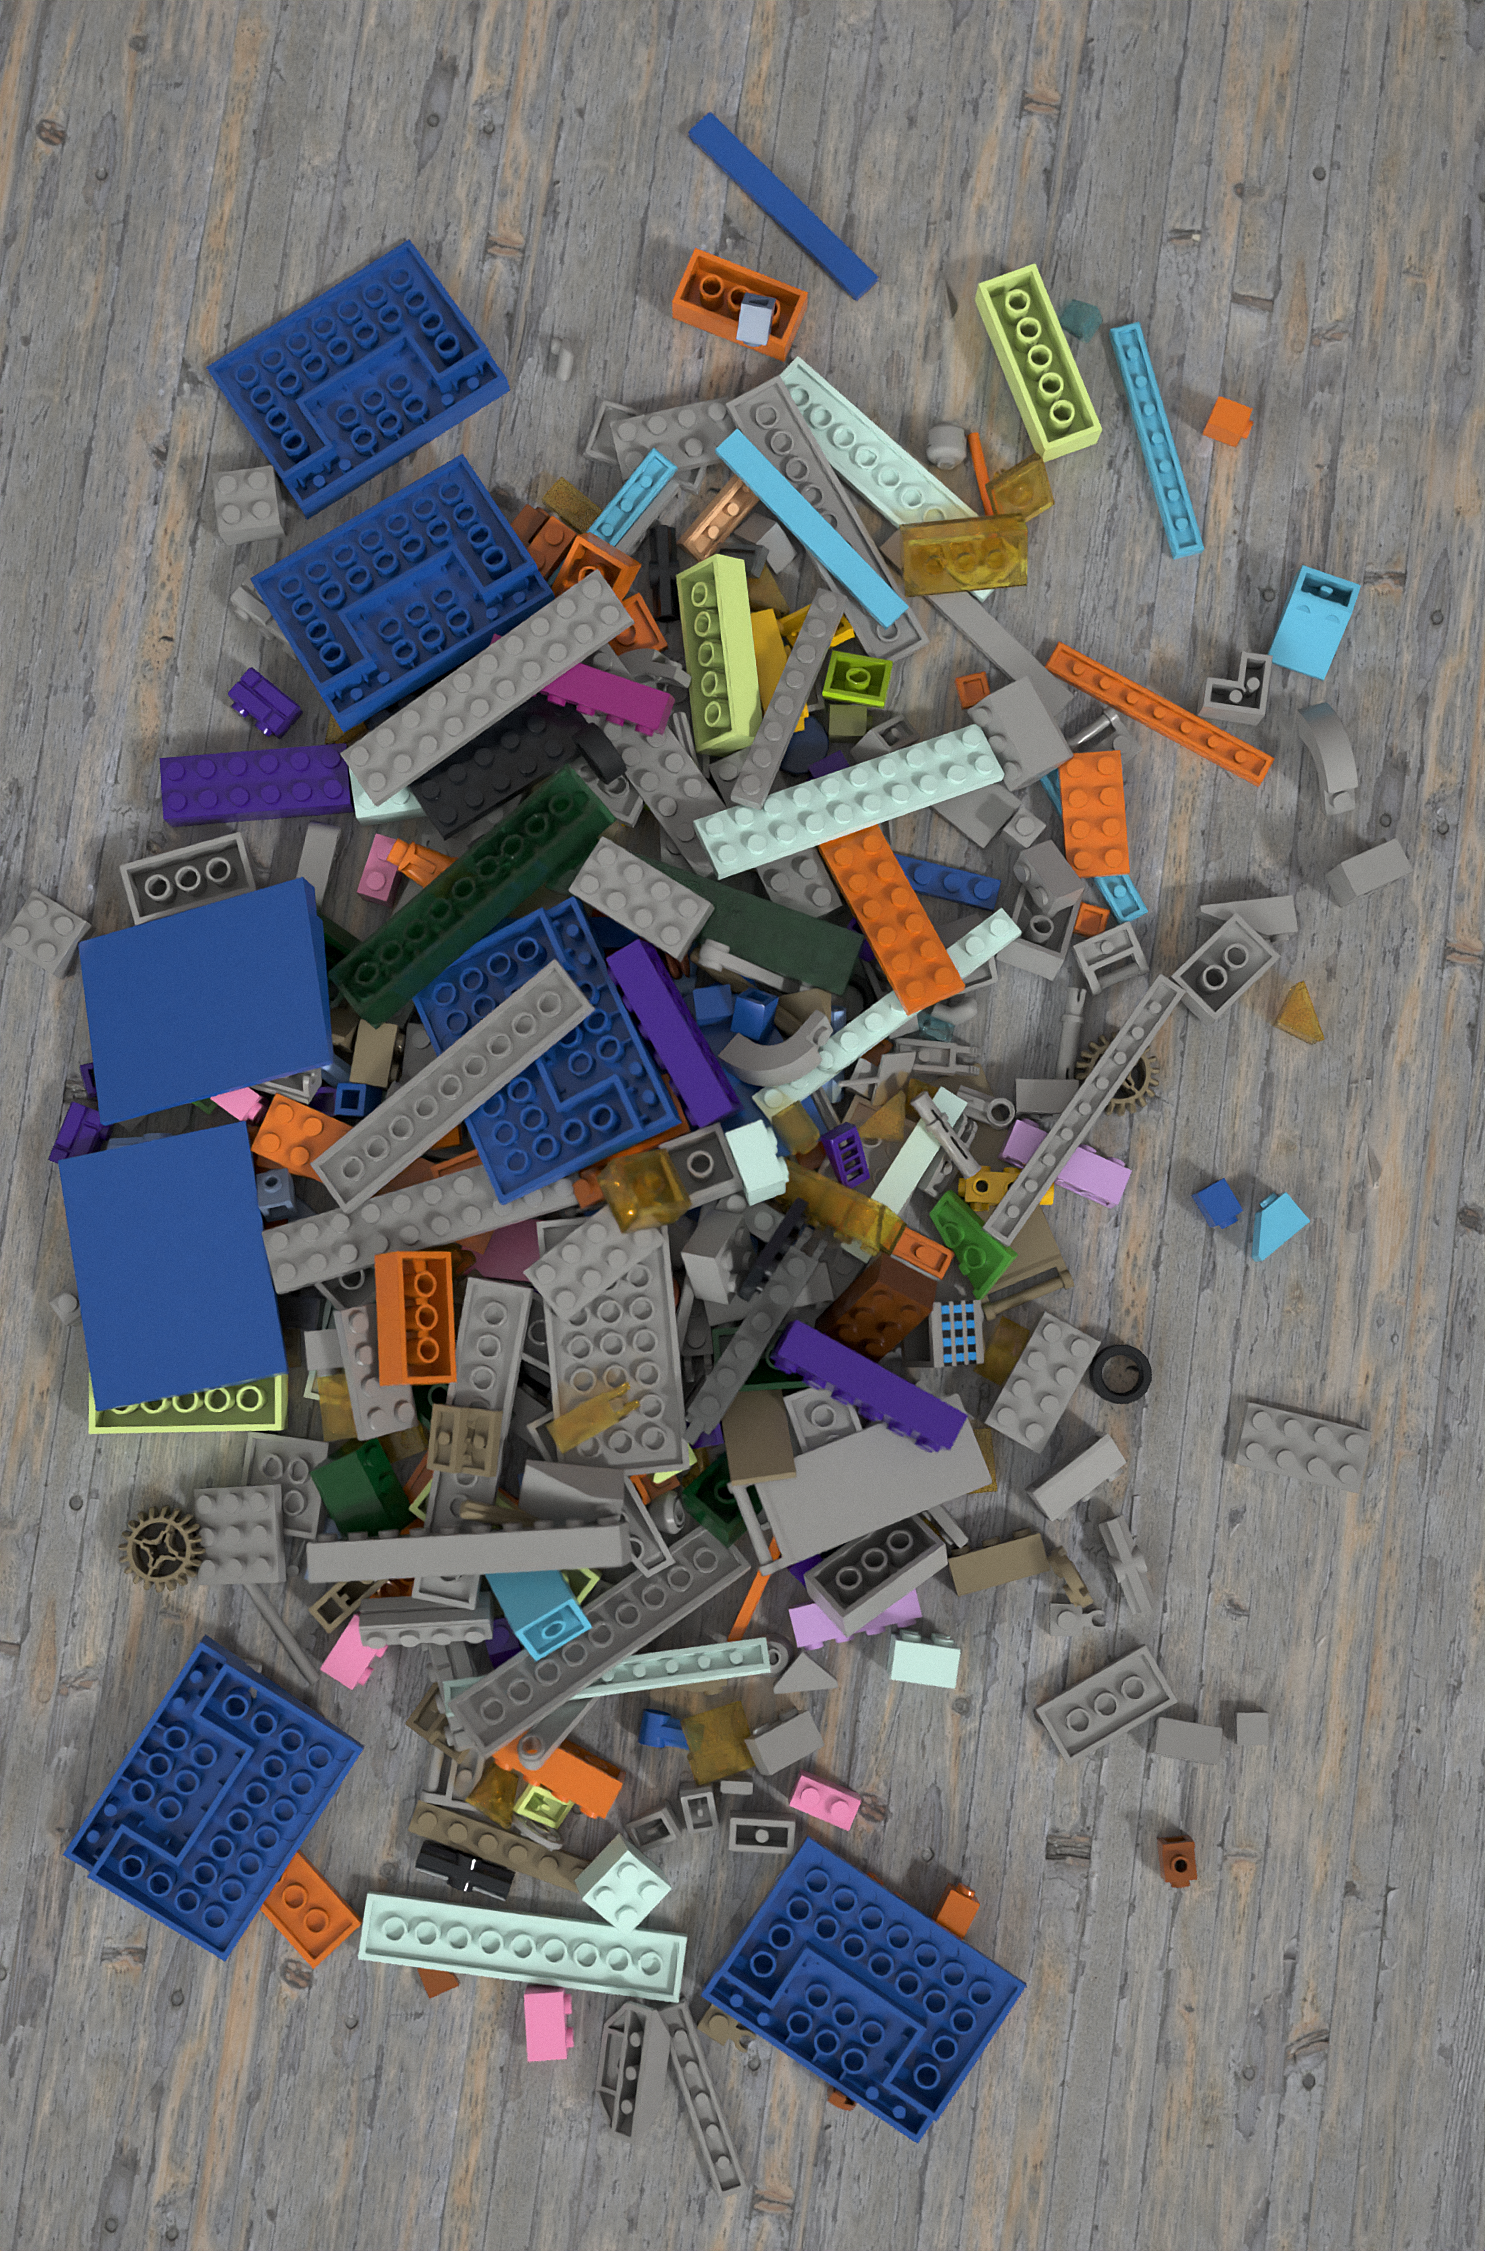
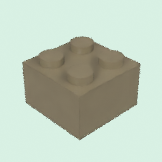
M360 1019L349 1082L367 1084L388 1092L391 1084L394 1081L399 1082L402 1077L403 1069L400 1067L405 1051L406 1032L396 1024Z

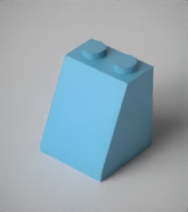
M560 1570L485 1574L514 1633L535 1661H538L592 1628L591 1623Z

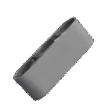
M311 821L307 829L296 879L304 877L315 887L316 910L324 914L328 905L342 845L343 827Z

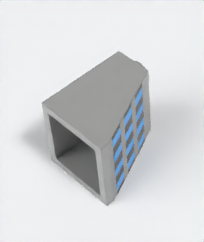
M981 1300L934 1302L933 1311L901 1340L902 1367L938 1368L984 1363L985 1342L982 1332L984 1313L981 1308Z

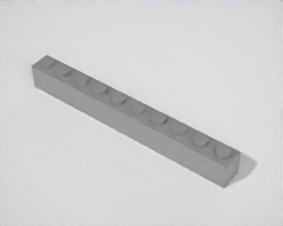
M617 1516L597 1518L598 1523L586 1524L585 1518L566 1520V1525L555 1526L554 1520H542L534 1522V1527H523L522 1522L502 1524L503 1529H491V1524L472 1525L470 1531H460V1526H445L440 1528V1532L429 1533L428 1527L409 1529V1534L401 1535L398 1534V1529L378 1531L379 1536H368V1531L348 1533V1538H338L337 1533L319 1534L318 1540L306 1544L309 1583L619 1567L632 1561L629 1521L618 1522Z

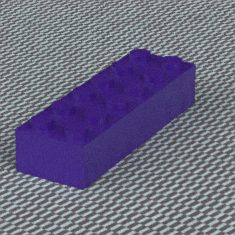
M340 743L160 758L163 819L171 827L355 813L349 766L340 754L348 748V745Z
M637 939L607 957L606 961L610 967L606 970L615 985L620 984L625 995L622 996L625 1006L631 1013L635 1012L641 1022L637 1025L638 1029L646 1041H652L657 1050L653 1052L654 1058L662 1069L667 1068L672 1077L669 1080V1084L677 1097L682 1096L688 1107L684 1110L693 1125L698 1124L699 1128H705L716 1123L721 1124L745 1110L654 945Z
M797 1319L786 1324L769 1355V1358L775 1360L773 1366L789 1375L791 1373L802 1375V1382L816 1390L820 1388L827 1389L832 1392L830 1395L831 1399L844 1406L854 1404L860 1408L858 1413L873 1422L882 1420L888 1423L887 1430L902 1438L904 1435L916 1439L914 1445L929 1453H932V1451L938 1453L939 1451L951 1450L968 1417L967 1414Z

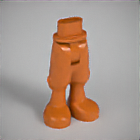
M399 838L395 841L386 859L398 866L397 870L399 872L401 871L418 885L433 893L436 899L448 900L450 898L458 903L463 909V919H476L485 900L457 887L452 880H459L475 889L477 893L487 897L498 877V873L493 870H486L484 873L469 871L465 869L464 863L458 857H449L436 850L415 844L414 841L409 844Z

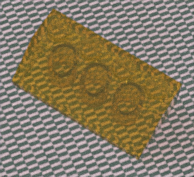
M1022 512L899 524L900 559L905 598L1027 586L1028 528Z
M783 1157L789 1172V1182L785 1183L786 1193L775 1196V1200L784 1206L782 1212L787 1214L798 1196L808 1202L803 1215L808 1217L809 1221L807 1224L821 1232L828 1228L835 1232L833 1235L835 1238L848 1245L853 1240L861 1244L860 1250L876 1258L878 1254L882 1253L891 1256L907 1226L888 1206Z

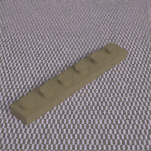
M420 1799L408 1828L409 1832L578 1894L580 1893L574 1880L592 1862V1860L562 1849L549 1851L545 1846L527 1836H522L516 1832L442 1805L420 1801Z

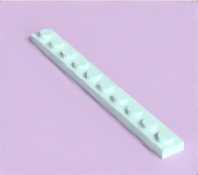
M1001 908L946 949L960 977L963 979L1018 938L1022 931ZM892 990L831 1036L825 1045L820 1046L817 1051L823 1061L810 1073L787 1084L765 1086L752 1096V1101L771 1124L920 1011L907 1016L894 990Z
M766 1637L632 1655L569 1700L769 1673L771 1667ZM485 1676L443 1681L447 1717L454 1716L447 1703Z

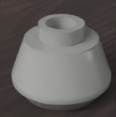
M671 1490L655 1497L651 1504L648 1505L647 1510L658 1530L669 1534H677L683 1528L685 1510L682 1508V1497L675 1491Z
M776 1633L764 1634L759 1638L766 1637L771 1670L769 1673H762L761 1675L771 1678L778 1677L791 1664L794 1658L793 1648L790 1642L782 1635Z

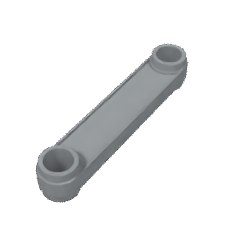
M706 939L705 944H702L698 955L699 960L697 963L719 972L726 968L787 995L819 987L799 978H795L793 982L728 954L730 947L710 939Z
M601 1696L568 1700L533 1725L526 1735L520 1739L517 1746L518 1759L521 1765L528 1770H536L542 1767L545 1761ZM529 1750H538L533 1754L526 1753Z

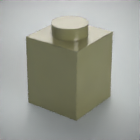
M830 705L828 718L829 743L857 744L872 729V716H867V706Z

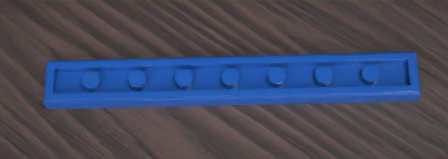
M711 112L706 114L689 130V137L856 302L878 282V276Z

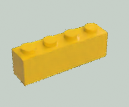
M773 608L750 614L762 718L766 713L791 654L789 645H783L782 637H785L784 626L780 619L775 618ZM807 704L804 706L794 733L805 730L804 718L809 717Z

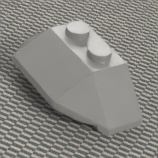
M631 2001L626 2002L603 2026L595 2092L602 2114L608 2124L606 2128L609 2136L636 2146L640 2144L663 2103L671 2037L656 2009Z

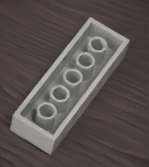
M751 746L708 765L712 778L728 809L741 805L731 801V793ZM779 769L768 795L787 789ZM815 846L755 867L788 939L844 913L843 904Z

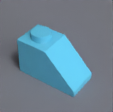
M1272 1192L1259 1203L1262 1208L1255 1213L1252 1258L1255 1262L1263 1261L1310 1222L1287 1192L1278 1195Z

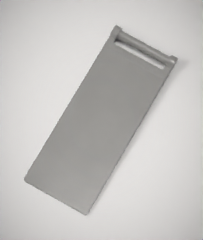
M955 1393L940 1399L966 1414L959 1394ZM968 1417L951 1450L939 1451L938 1453L934 1451L932 1453L926 1452L914 1445L916 1439L905 1435L902 1438L886 1429L888 1423L881 1422L794 1457L796 1478L753 1483L782 1556L776 1560L772 1559L746 1491V1487L753 1484L732 1486L731 1482L727 1483L730 1493L735 1495L761 1566L758 1568L761 1576L769 1575L794 1563L991 1484L992 1478Z

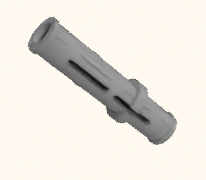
M1067 988L1064 1015L1060 1016V1022H1063L1054 1079L1074 1080L1081 1025L1085 1024V1018L1082 1017L1085 996L1087 994L1085 989Z
M927 1091L918 1094L910 1101V1104L913 1105L926 1123L924 1128L927 1132L933 1133L947 1155L962 1173L964 1179L975 1175L981 1169V1166L976 1162L963 1141L948 1123L949 1117L945 1112L941 1113Z

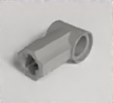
M960 1085L956 1096L968 1103L962 1113L968 1118L985 1123L995 1130L1001 1131L1010 1127L1014 1119L1015 1109L1009 1100L995 1098ZM997 1107H1002L1008 1111L1009 1117L1005 1121H997L992 1117L991 1112Z

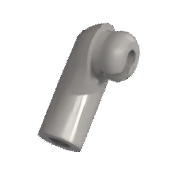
M555 337L551 343V352L559 355L555 378L569 382L574 362L571 342L565 337L563 339Z

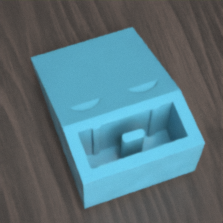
M1302 565L1293 578L1267 654L1273 656L1272 664L1324 681L1351 617L1361 585Z

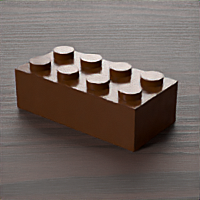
M882 1253L816 1319L814 1329L877 1364L933 1311L937 1281Z

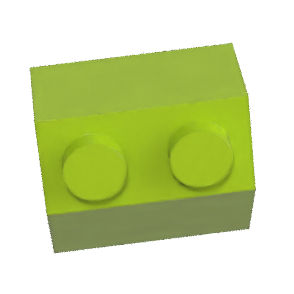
M832 650L822 693L823 698L885 709L893 661Z

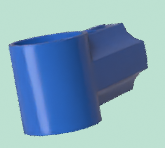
M644 1709L637 1742L657 1748L670 1746L699 1752L704 1723L672 1717L670 1713L656 1709Z

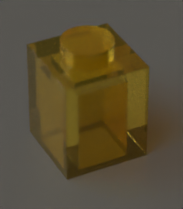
M799 1100L772 1116V1126L792 1156L799 1151L801 1154H805L817 1146L818 1143L816 1141L820 1137V1131Z

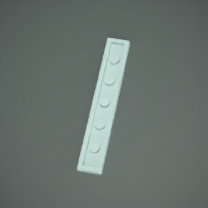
M942 1086L933 1098V1102L941 1113L945 1112L949 1117L947 1121L953 1128L968 1103ZM922 1118L840 1245V1248L866 1264L941 1147L933 1133L927 1132L924 1128L926 1123Z

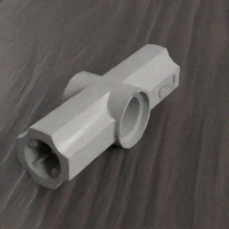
M1124 1515L1112 1516L1097 1523L1102 1541L1109 1555L1107 1556L1110 1570L1117 1584H1120L1130 1613L1132 1615L1143 1613L1158 1606L1146 1575L1148 1571L1139 1547L1135 1546Z

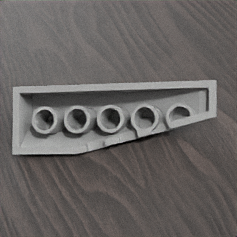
M551 1406L526 1424L545 1461L558 1463L553 1406ZM624 1476V1502L619 1522L629 1521L632 1562L649 1578L674 1564L675 1560L630 1477Z

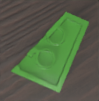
M953 1190L945 1192L929 1215L946 1246L952 1248L960 1262L958 1267L963 1276L967 1275L975 1289L972 1291L977 1300H981L1018 1254L1010 1246L1006 1248L982 1231L981 1228L985 1222Z

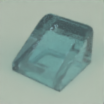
M1073 299L1058 321L1063 330L1080 341L1088 343L1101 325L1103 318L1097 306Z
M927 1014L919 1035L932 1041L948 1043L952 1039L955 1025Z

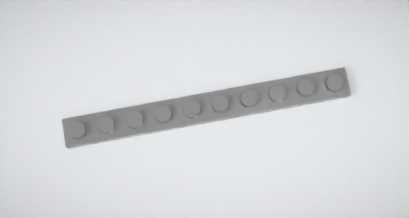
M1161 973L1156 977L983 1225L982 1231L1006 1248L1009 1247L1186 991Z

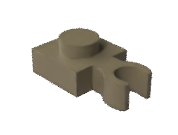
M712 2003L709 2004L696 2025L697 2029L722 2046H724L728 2038L735 2043L736 2048L744 2053L748 2051V2047L740 2042V2038L748 2035L753 2040L756 2039L753 2031L747 2027H740L737 2020Z

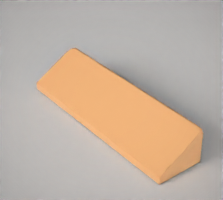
M734 474L679 538L676 544L700 563L713 556L718 543H724L760 499Z

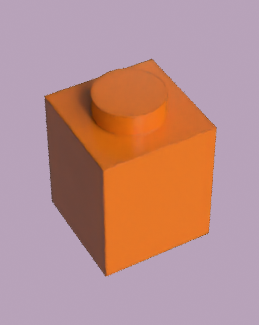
M1218 396L1202 435L1236 448L1241 438L1247 439L1254 421L1249 420L1253 408Z
M948 1882L931 1919L963 1940L980 1906L977 1897L974 1896L976 1892L962 1883H958L956 1887Z

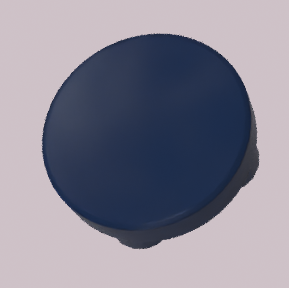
M810 715L804 718L805 730L793 733L779 766L780 771L795 778L808 775L807 766L827 757L829 749V738L824 726Z

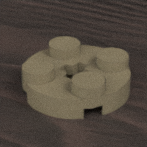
M1061 1545L1052 1550V1555L1047 1560L1054 1573L1060 1579L1065 1578L1067 1584L1062 1587L1071 1603L1075 1607L1081 1605L1082 1608L1092 1604L1094 1600L1088 1594L1090 1592L1074 1563L1070 1562L1067 1557L1065 1548Z

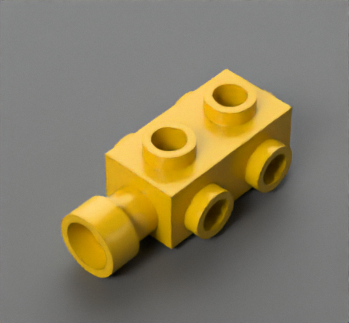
M981 1166V1169L968 1179L959 1178L958 1196L964 1197L963 1201L966 1204H970V1208L973 1211H989V1206H997L1008 1191V1185L1016 1180L1022 1169L1006 1167L1003 1168V1172H991L990 1166ZM979 1181L985 1182L987 1184V1191L979 1192L976 1189V1183ZM1054 1182L1039 1202V1205L1053 1204Z

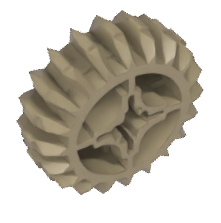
M1116 1032L1110 1034V1042H1108L1104 1035H1100L1098 1037L1099 1045L1093 1041L1088 1043V1048L1092 1053L1085 1050L1080 1053L1081 1058L1087 1062L1076 1063L1075 1067L1083 1070L1084 1073L1075 1075V1080L1085 1081L1094 1068L1096 1059L1099 1060L1117 1035ZM1149 1045L1137 1061L1141 1071L1139 1088L1136 1089L1134 1087L1135 1082L1131 1078L1130 1071L1119 1087L1122 1092L1126 1091L1130 1097L1125 1099L1112 1098L1105 1107V1115L1110 1116L1114 1107H1116L1117 1115L1119 1117L1123 1116L1125 1106L1130 1114H1133L1137 1111L1135 1103L1142 1108L1147 1105L1143 1096L1147 1098L1154 1097L1155 1093L1148 1086L1157 1087L1159 1085V1081L1151 1078V1075L1159 1074L1160 1069L1150 1067V1064L1157 1061V1057L1151 1056L1147 1059L1145 1054L1151 1049Z
M163 1505L160 1512L156 1506L149 1508V1516L144 1511H141L137 1514L139 1522L136 1520L128 1522V1526L133 1532L123 1531L121 1534L124 1539L128 1540V1543L119 1544V1550H127V1555L120 1557L119 1561L121 1563L129 1561L130 1566L124 1570V1573L136 1572L132 1580L134 1584L145 1579L143 1589L149 1590L155 1583V1590L157 1593H160L164 1590L165 1584L169 1591L176 1590L177 1582L181 1586L188 1584L186 1575L192 1578L197 1576L198 1573L192 1565L200 1567L203 1561L196 1556L197 1554H204L206 1549L203 1547L197 1548V1542H201L202 1538L201 1536H196L194 1531L200 1528V1524L189 1525L193 1517L192 1514H186L181 1519L182 1508L180 1507L175 1508L171 1514L169 1505ZM158 1522L167 1523L165 1530L161 1531L158 1538L143 1536L144 1532L152 1524ZM176 1529L179 1530L185 1540L186 1552L176 1542L178 1532ZM165 1542L167 1544L165 1547H168V1553L160 1555V1550H157V1544ZM140 1548L149 1554L147 1566L141 1558ZM167 1560L183 1562L174 1573L159 1574L160 1568L165 1565Z

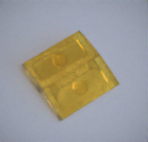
M741 1700L684 1718L680 1721L690 1753L686 1756L696 1786L756 1766L744 1741L751 1734Z

